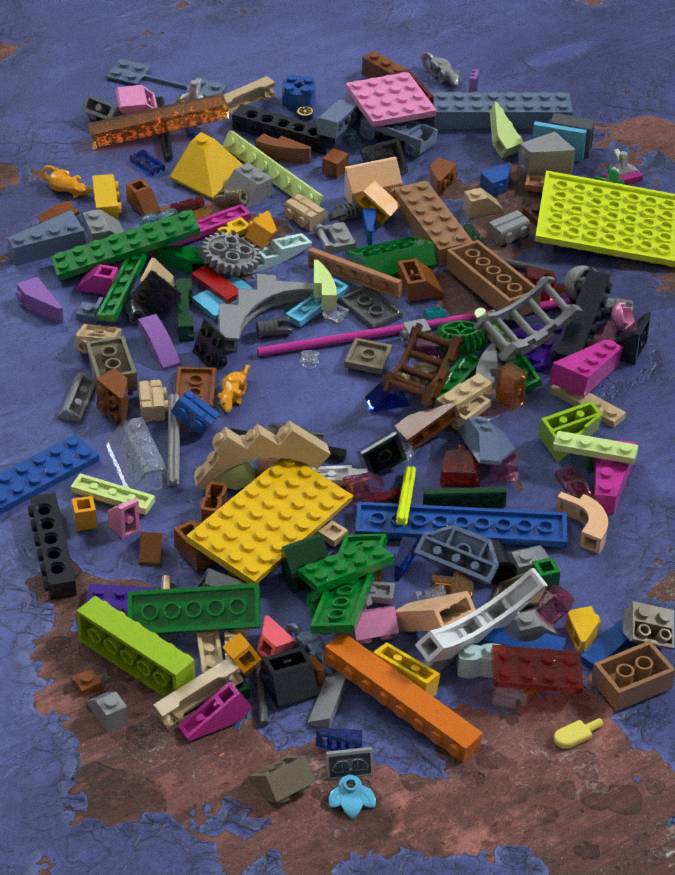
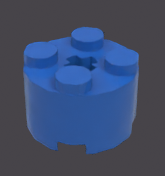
M294 74L287 75L282 83V105L288 106V110L297 112V109L301 106L313 108L316 93L313 77L296 76Z

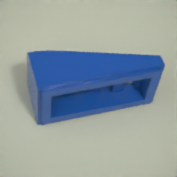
M363 208V229L367 245H371L377 225L376 209Z

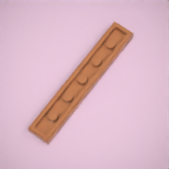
M313 247L307 250L308 264L311 267H314V260H318L330 274L397 299L403 296L402 280Z

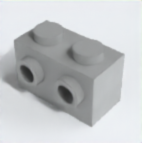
M87 94L81 109L88 113L87 117L96 121L98 118L102 119V123L108 126L112 124L118 126L123 116L119 106Z

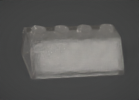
M143 417L123 421L104 440L123 486L141 492L168 487L167 468Z

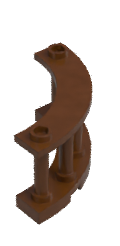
M417 322L416 326L411 328L409 334L411 339L400 362L393 371H389L388 375L384 376L381 386L387 392L395 388L418 396L421 399L420 403L431 406L433 404L431 400L438 398L450 375L448 367L450 362L455 363L463 339L454 335L452 339L447 340L421 331L423 325ZM418 338L446 347L448 351L445 358L440 360L414 351ZM410 358L437 366L439 371L437 374L434 373L432 375L409 367L407 364ZM405 373L431 383L425 386L401 376Z

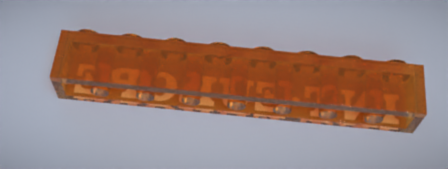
M220 93L87 123L93 149L229 119L224 95Z

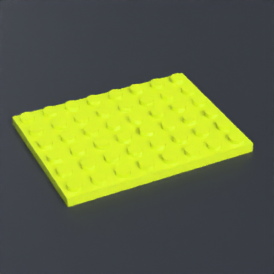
M546 171L535 241L675 267V194Z

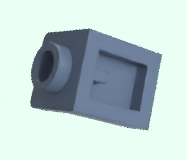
M99 297L96 304L82 302L76 313V319L99 323L96 315L104 298Z

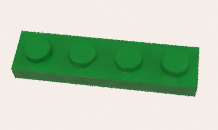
M471 353L464 354L449 370L450 375L438 398L457 384L470 379L476 373L480 357Z

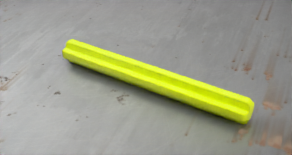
M414 466L405 467L396 517L398 525L402 524L405 526L408 523L416 468Z

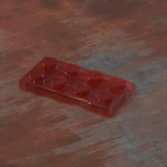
M492 644L493 687L575 694L583 693L584 683L580 652Z

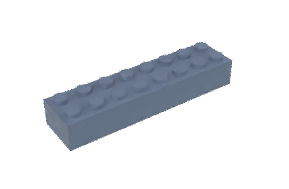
M433 92V106L437 110L436 116H433V125L436 129H491L490 110L495 102L504 110L514 129H533L535 121L548 123V120L552 119L554 113L570 116L573 114L570 94L565 92Z

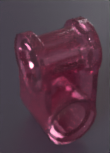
M373 472L348 475L342 478L346 491L353 495L352 500L380 493L384 488V480ZM375 478V484L370 487V481Z

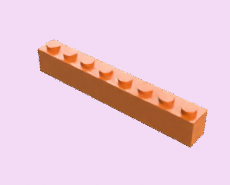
M340 633L325 646L323 661L328 666L336 669L347 680H351L358 685L362 691L377 699L381 705L388 707L399 718H403L411 724L415 730L422 732L433 743L448 751L452 757L464 762L480 747L483 732L349 635Z

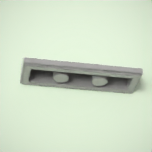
M82 372L77 375L59 413V419L81 421L95 388L92 378Z
M340 672L326 675L308 720V725L330 730L348 680Z

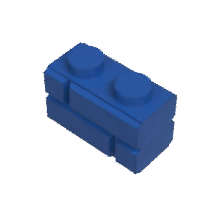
M189 389L178 399L171 410L172 414L201 436L214 425L220 415L219 412Z

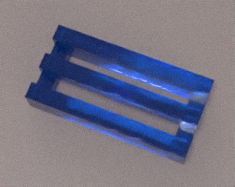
M144 149L130 155V161L151 177L154 176V172L158 174L160 170L165 171V165Z

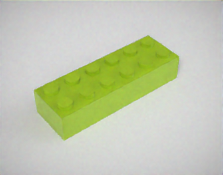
M94 596L76 610L79 641L163 697L168 696L195 679V663L189 654L183 653L172 643L166 642L156 633L144 628L139 622H135L122 611H118L110 606L108 602Z

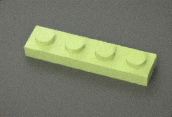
M562 431L557 432L553 444V450L633 465L639 445Z
M81 473L71 485V493L85 497L93 496L95 500L115 506L132 499H137L139 513L147 515L155 503L154 495Z

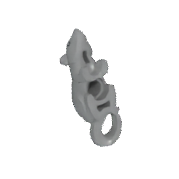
M429 52L421 56L424 68L434 78L438 77L440 84L448 81L450 85L458 86L460 71L456 70L454 72L449 61L445 58L434 57Z

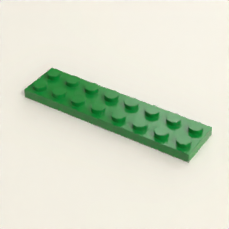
M192 210L181 211L179 214L163 217L155 222H148L142 226L130 228L100 240H93L91 243L82 246H75L73 249L64 252H57L50 257L58 280L61 281L91 271L100 264L110 265L200 235L201 231Z
M387 534L345 535L338 553L343 552L347 548L359 546L368 540H374L385 548L388 541ZM377 571L323 592L310 625L311 634L355 633Z

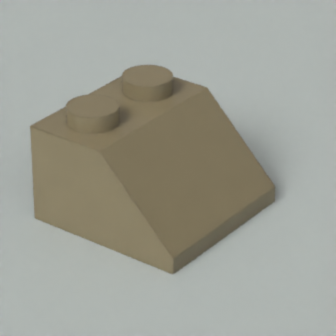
M286 756L248 775L249 780L268 802H277V804L290 800V795L295 792L300 794L309 790V785L316 782L306 756Z

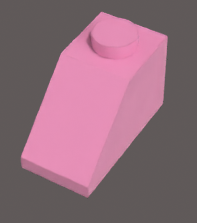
M137 499L126 501L107 510L108 526L122 540L140 531L139 503Z

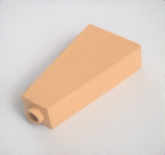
M464 591L410 602L396 609L395 612L399 631L414 632L430 631L444 627L467 616L476 609L469 592Z

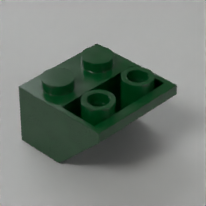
M320 533L282 547L281 577L293 594L310 588L299 577L298 569L305 567L309 563L321 561L329 556Z

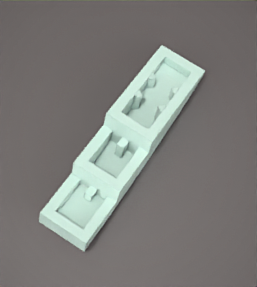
M302 233L272 239L271 246L264 249L259 248V253H261L260 263L256 270L253 269L252 273L281 264L312 246V242Z

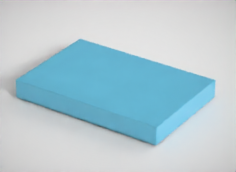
M535 121L532 139L556 132L575 148L574 161L583 162L587 130Z
M237 275L227 280L239 289L254 290ZM208 289L192 297V303L214 321L218 320L219 304H227ZM237 300L233 301V302L230 303V304H231V305H236V301H237Z

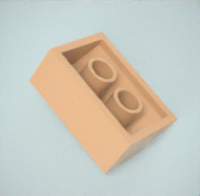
M391 157L346 166L344 196L348 203L354 202L374 180L394 197V188L401 187L403 184L397 158Z

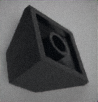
M650 312L644 314L621 332L618 339H614L616 344L623 346L620 361L633 365L636 364L648 341L651 320Z

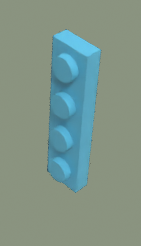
M334 278L338 300L339 297L349 292V285ZM313 293L288 311L286 317H289L290 322L298 327L303 326L323 311L321 310V298H314Z

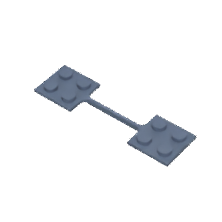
M120 59L106 75V78L137 85L144 78L187 89L183 94L190 91V84L186 85L149 76L146 73L151 66L131 62L126 59ZM200 78L202 79L201 94L207 99L206 103L213 104V99L219 97L227 88V85Z

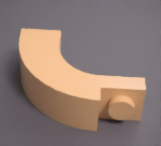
M561 492L557 497L556 512H566L568 517L580 521L585 526L581 532L580 547L599 554L605 545L608 528V517L605 510L597 501L585 494L579 499Z

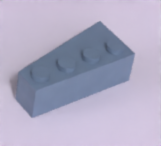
M72 210L8 237L9 256L15 266L48 258L57 252L73 249L75 246L85 245L84 229Z

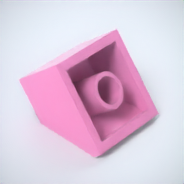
M385 606L363 611L355 633H350L351 638L359 641L360 644L370 643L372 638L380 637V640L392 639L393 634L399 633L395 607Z

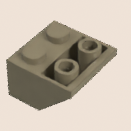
M632 601L623 613V633L632 642L642 644L651 641L656 647L673 650L674 610Z

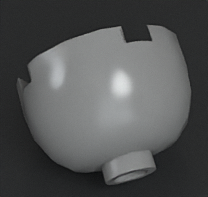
M580 265L568 271L564 279V291L571 300L577 302L588 271L598 272L595 268Z

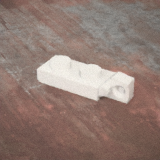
M352 465L320 466L318 469L312 467L313 470L338 486L368 483L367 469L352 468Z

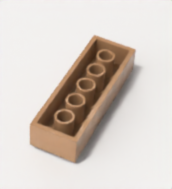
M427 180L394 188L393 198L400 204L397 212L416 237L434 243L436 265L438 267L447 265L448 249L472 242V239Z
M479 240L447 250V270L496 311L513 304L536 287ZM541 294L534 299L539 307H541ZM526 305L517 312L524 316L534 311ZM511 316L506 318L508 321L514 320Z

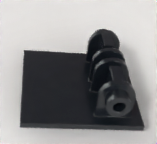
M150 270L147 277L130 297L161 319L182 293L179 289L173 287L170 282H167L165 278L163 279L156 271Z
M204 318L192 352L208 367H215L216 369L218 366L224 367L228 361L227 357L222 355L228 338Z

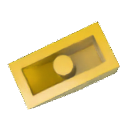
M592 606L567 610L565 627L578 655L594 642L597 637L598 627L601 625L600 617L598 614H595Z

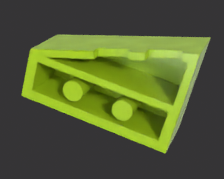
M589 401L541 418L537 435L558 463L569 453L553 450L557 432L562 431L591 436L599 429L603 414L593 401Z

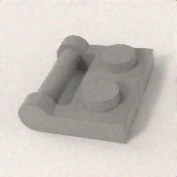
M344 222L325 226L316 224L313 227V231L321 240L323 250L326 253L331 254L356 248V243ZM326 234H329L332 242H329Z

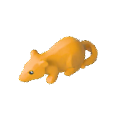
M46 165L40 172L41 178L44 181H48L51 189L73 193L74 199L93 192L90 187L78 182L81 180V176L75 175L71 177L69 176V171ZM46 170L54 171L49 175L46 174Z
M245 365L241 372H232L223 378V392L218 394L220 399L218 404L221 405V408L226 413L231 411L234 402L241 405L242 395L244 396L247 387L246 377L251 369L250 365Z

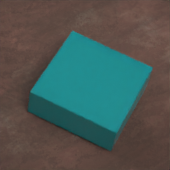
M435 307L424 309L423 317L431 320L447 317L445 309Z

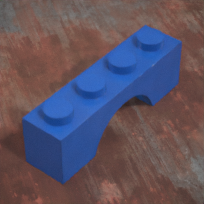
M496 628L479 643L474 644L479 646L488 643L500 644L503 647L504 660L559 672L565 654L566 638L545 633L534 641L524 642L509 637L503 628Z

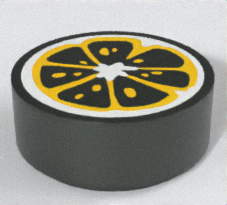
M301 106L297 109V118L299 120L309 121L314 117V110L309 106Z

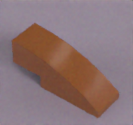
M262 134L255 140V147L273 160L290 163L311 162V147L283 136L276 139L266 134Z

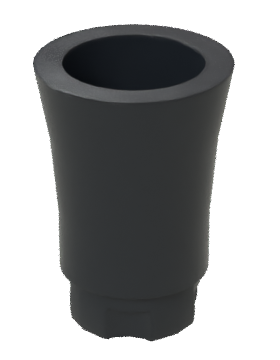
M492 538L490 540L493 543L499 567L491 583L498 585L502 581L515 577L517 568L508 557L500 541Z

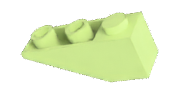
M495 102L490 110L492 144L502 159L518 153L520 143H523V141L514 129L512 122L505 115L504 110Z

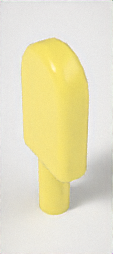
M598 718L584 724L581 720L562 727L555 732L554 743L559 748L569 749L592 738L591 731L603 727V721Z

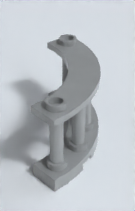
M542 277L536 283V287L513 304L497 312L482 314L476 320L477 323L473 326L475 330L486 329L502 347V352L498 355L502 361L513 360L518 353L523 356L553 337L555 335L553 331L562 325L564 328L583 311L578 305H567L550 286L555 281L553 277ZM543 291L562 310V314L555 320L550 319L534 301ZM528 305L545 324L544 328L538 332L537 330L534 331L517 311ZM511 316L528 337L523 340L518 339L503 320ZM496 324L510 342H507L493 325Z

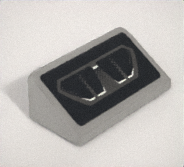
M372 747L326 752L325 768L328 780L341 779L346 775H355L357 777L373 775Z

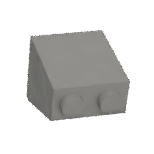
M556 132L520 143L517 171L525 180L527 174L545 176L546 171L573 175L575 148Z

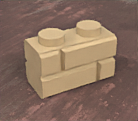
M301 194L285 202L284 213L286 218L298 223L300 227H304L311 232L316 224L323 225L325 223L326 210Z
M151 380L150 382L139 381L137 384L141 421H164L166 419L165 412H168L169 406L168 400H164L167 399L166 387H162L160 380Z

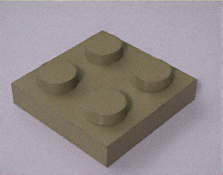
M355 338L344 361V367L382 375L391 355L392 345Z

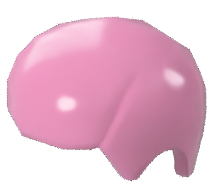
M617 303L611 311V322L617 330L623 332L635 322L630 307L623 306L626 303Z

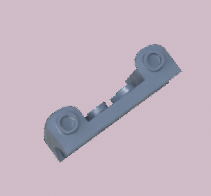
M363 117L360 124V134L363 138L372 140L379 133L395 137L399 141H405V152L413 157L424 153L437 141L438 129L414 120L372 127L368 120Z

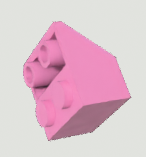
M143 85L117 87L115 89L120 112L132 117L134 122L146 126L159 113L155 94Z

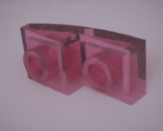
M575 465L555 471L554 475L568 495L579 499L583 494L592 496L593 492L585 477H580Z

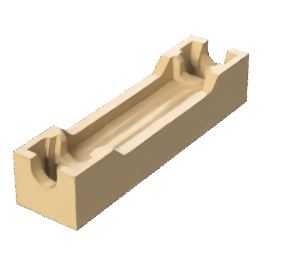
M266 76L213 99V114L221 112L220 116L223 117L222 119L232 116L233 112L241 104L249 106L258 101H266L275 97V92L272 90V87H275V82Z
M231 657L223 660L153 704L158 718L169 729L183 720L185 713L211 698L229 681L234 686L243 682V678L239 674L241 672L240 668Z

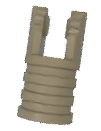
M245 188L221 190L214 197L213 203L215 205L246 204L248 193Z

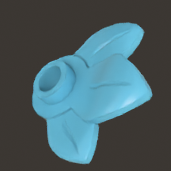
M355 775L342 777L339 781V786L333 789L329 795L330 808L341 806L346 815L351 819L356 818L362 806L375 808L376 799L372 790L363 786L361 780ZM352 783L355 787L349 788L346 784Z

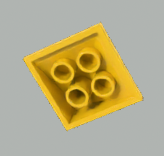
M200 132L189 143L171 173L170 179L214 200V197L218 195V192L227 183L234 169L243 164L214 138Z

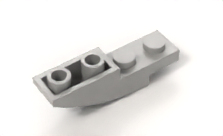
M492 343L486 348L476 368V374H481L493 383L492 388L497 383V375H501V364H498L500 363V357L498 356L500 351H496V343ZM491 389L483 394L484 397L491 400V406L492 401L496 400L495 389Z

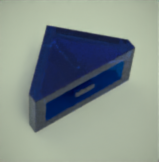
M382 381L365 396L370 412L408 406V401L403 391L395 388L389 392L384 391L383 386H381Z

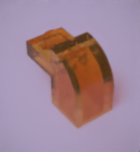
M454 571L453 577L432 574L430 596H444L468 591L473 602L474 584L469 576L459 571Z

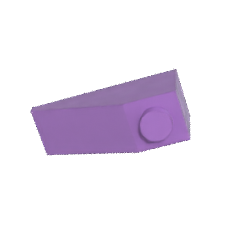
M38 277L17 283V292L15 294L19 303L21 302L30 311L55 322L63 323L62 306Z

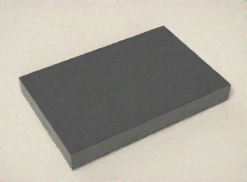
M365 286L338 298V303L369 329L385 327L403 318L402 311L379 292Z

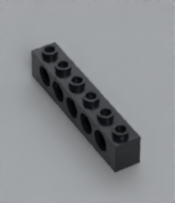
M241 104L232 114V129L257 136L266 134L276 139L283 136L310 146L311 151L327 155L335 145V138L317 134L316 125L244 104Z
M56 493L31 496L28 514L29 518H33L31 520L32 532L37 533L34 534L35 547H40V549H37L38 561H43V564H40L41 576H46V579H43L45 592L49 591L51 600L77 596L74 572Z

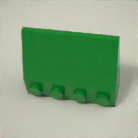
M416 236L345 251L351 262L392 277L396 276L398 261L417 259L429 268H431V265L436 264L434 243Z

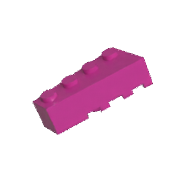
M605 339L553 362L549 383L585 397L619 366L623 346L616 344L612 340Z
M618 441L638 445V442ZM595 458L593 499L603 507L606 514H614L633 464Z

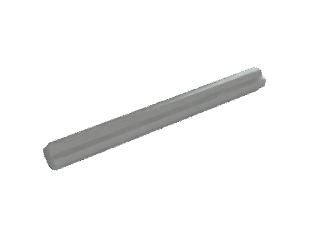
M178 394L169 395L167 481L170 486H177L179 484L180 419L171 413L172 408L179 399Z

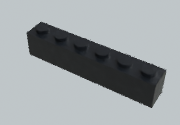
M588 271L575 304L583 311L567 325L557 351L556 361L591 346V336H595L597 331L596 323L601 321L602 308H606L607 294L612 292L613 283H610L611 275Z

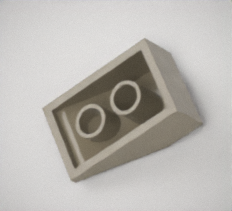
M124 336L86 342L95 387L97 377L116 368L127 377L128 392L137 391V372Z

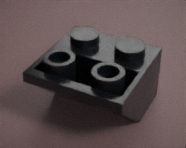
M303 647L262 658L259 676L277 708L318 697L319 693L313 663Z

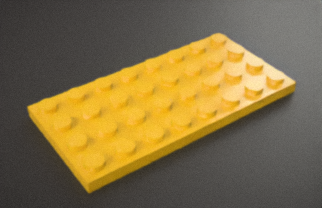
M280 458L186 535L185 542L246 583H259L282 562L283 546L314 535L352 501L353 495L304 463Z

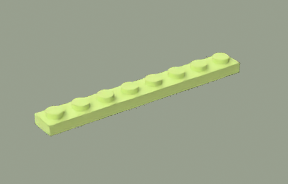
M229 130L222 145L225 149L243 162L250 163L270 176L272 183L291 197L301 194L315 204L320 205L324 197L322 194L237 133Z

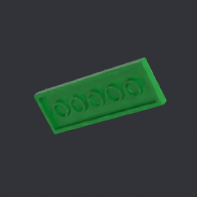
M259 583L128 591V617L135 622H139L144 628L157 635L261 628Z

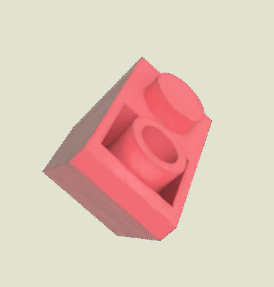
M267 615L264 617L260 630L257 652L262 657H267L292 650L296 640Z

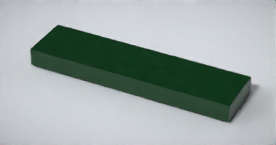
M506 487L423 489L422 505L472 508L505 507L507 490Z

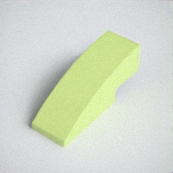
M314 260V298H321V310H337V291L334 280L320 261Z

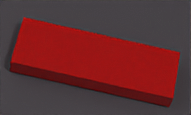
M204 265L191 273L193 280L225 303L230 304L237 300L239 288L208 266Z

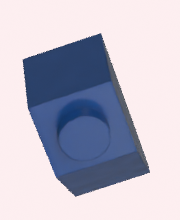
M508 162L481 172L480 188L493 197L506 193L511 179L512 163Z

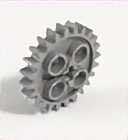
M222 232L221 235L215 233L214 236L209 235L208 238L205 237L200 254H202L201 258L205 259L204 263H210V268L216 267V271L223 270V274L229 272L230 275L236 273L238 276H240V272L247 275V271L252 273L253 269L256 270L260 263L261 253H259L260 249L256 248L257 244H251L252 241L250 240L246 241L245 236L241 238L239 234L233 236L231 232L228 235Z

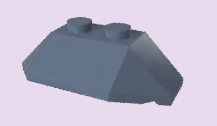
M485 417L467 418L459 428V435L479 463L499 465L502 463V460L509 457L515 451V447L505 433Z
M455 525L423 533L414 551L415 554L438 568L474 583L490 584L499 567L493 543L490 539Z

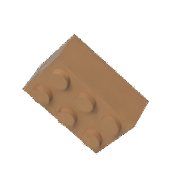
M647 641L595 662L592 683L614 710L618 711L673 688L675 669L651 641Z

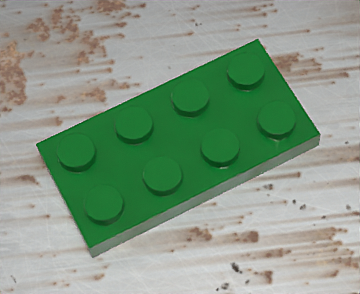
M368 540L354 548H347L341 553L327 556L316 563H309L305 567L298 569V574L305 583L320 594L395 564V559L390 552L376 541Z

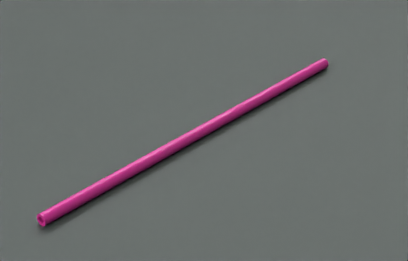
M569 297L562 298L567 305L570 304ZM553 300L542 301L540 308L546 311L560 307ZM474 313L426 321L431 329H435L448 321L469 320L470 322H476L477 319ZM403 324L257 347V355L262 357L353 342L355 338L367 340L398 335L403 330Z

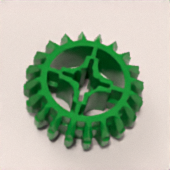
M448 321L438 326L435 330V336L447 340L452 339L454 335L462 337L463 342L458 354L479 351L485 347L487 340L485 329L475 330L473 327L476 324L475 321ZM436 344L437 348L447 353L446 347Z

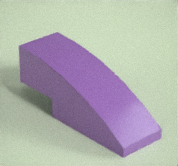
M154 314L138 319L139 332L147 342V349L161 369L167 370L181 365L175 347L158 316Z

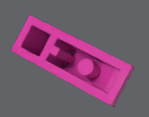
M229 681L180 723L178 727L185 737L191 741L235 724L253 707Z

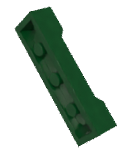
M176 278L177 289L182 293L177 300L179 341H194L193 316L189 314V304L192 303V278Z

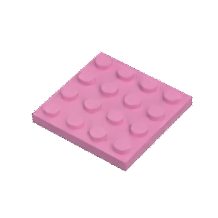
M409 72L346 83L345 89L372 127L436 116L437 110Z

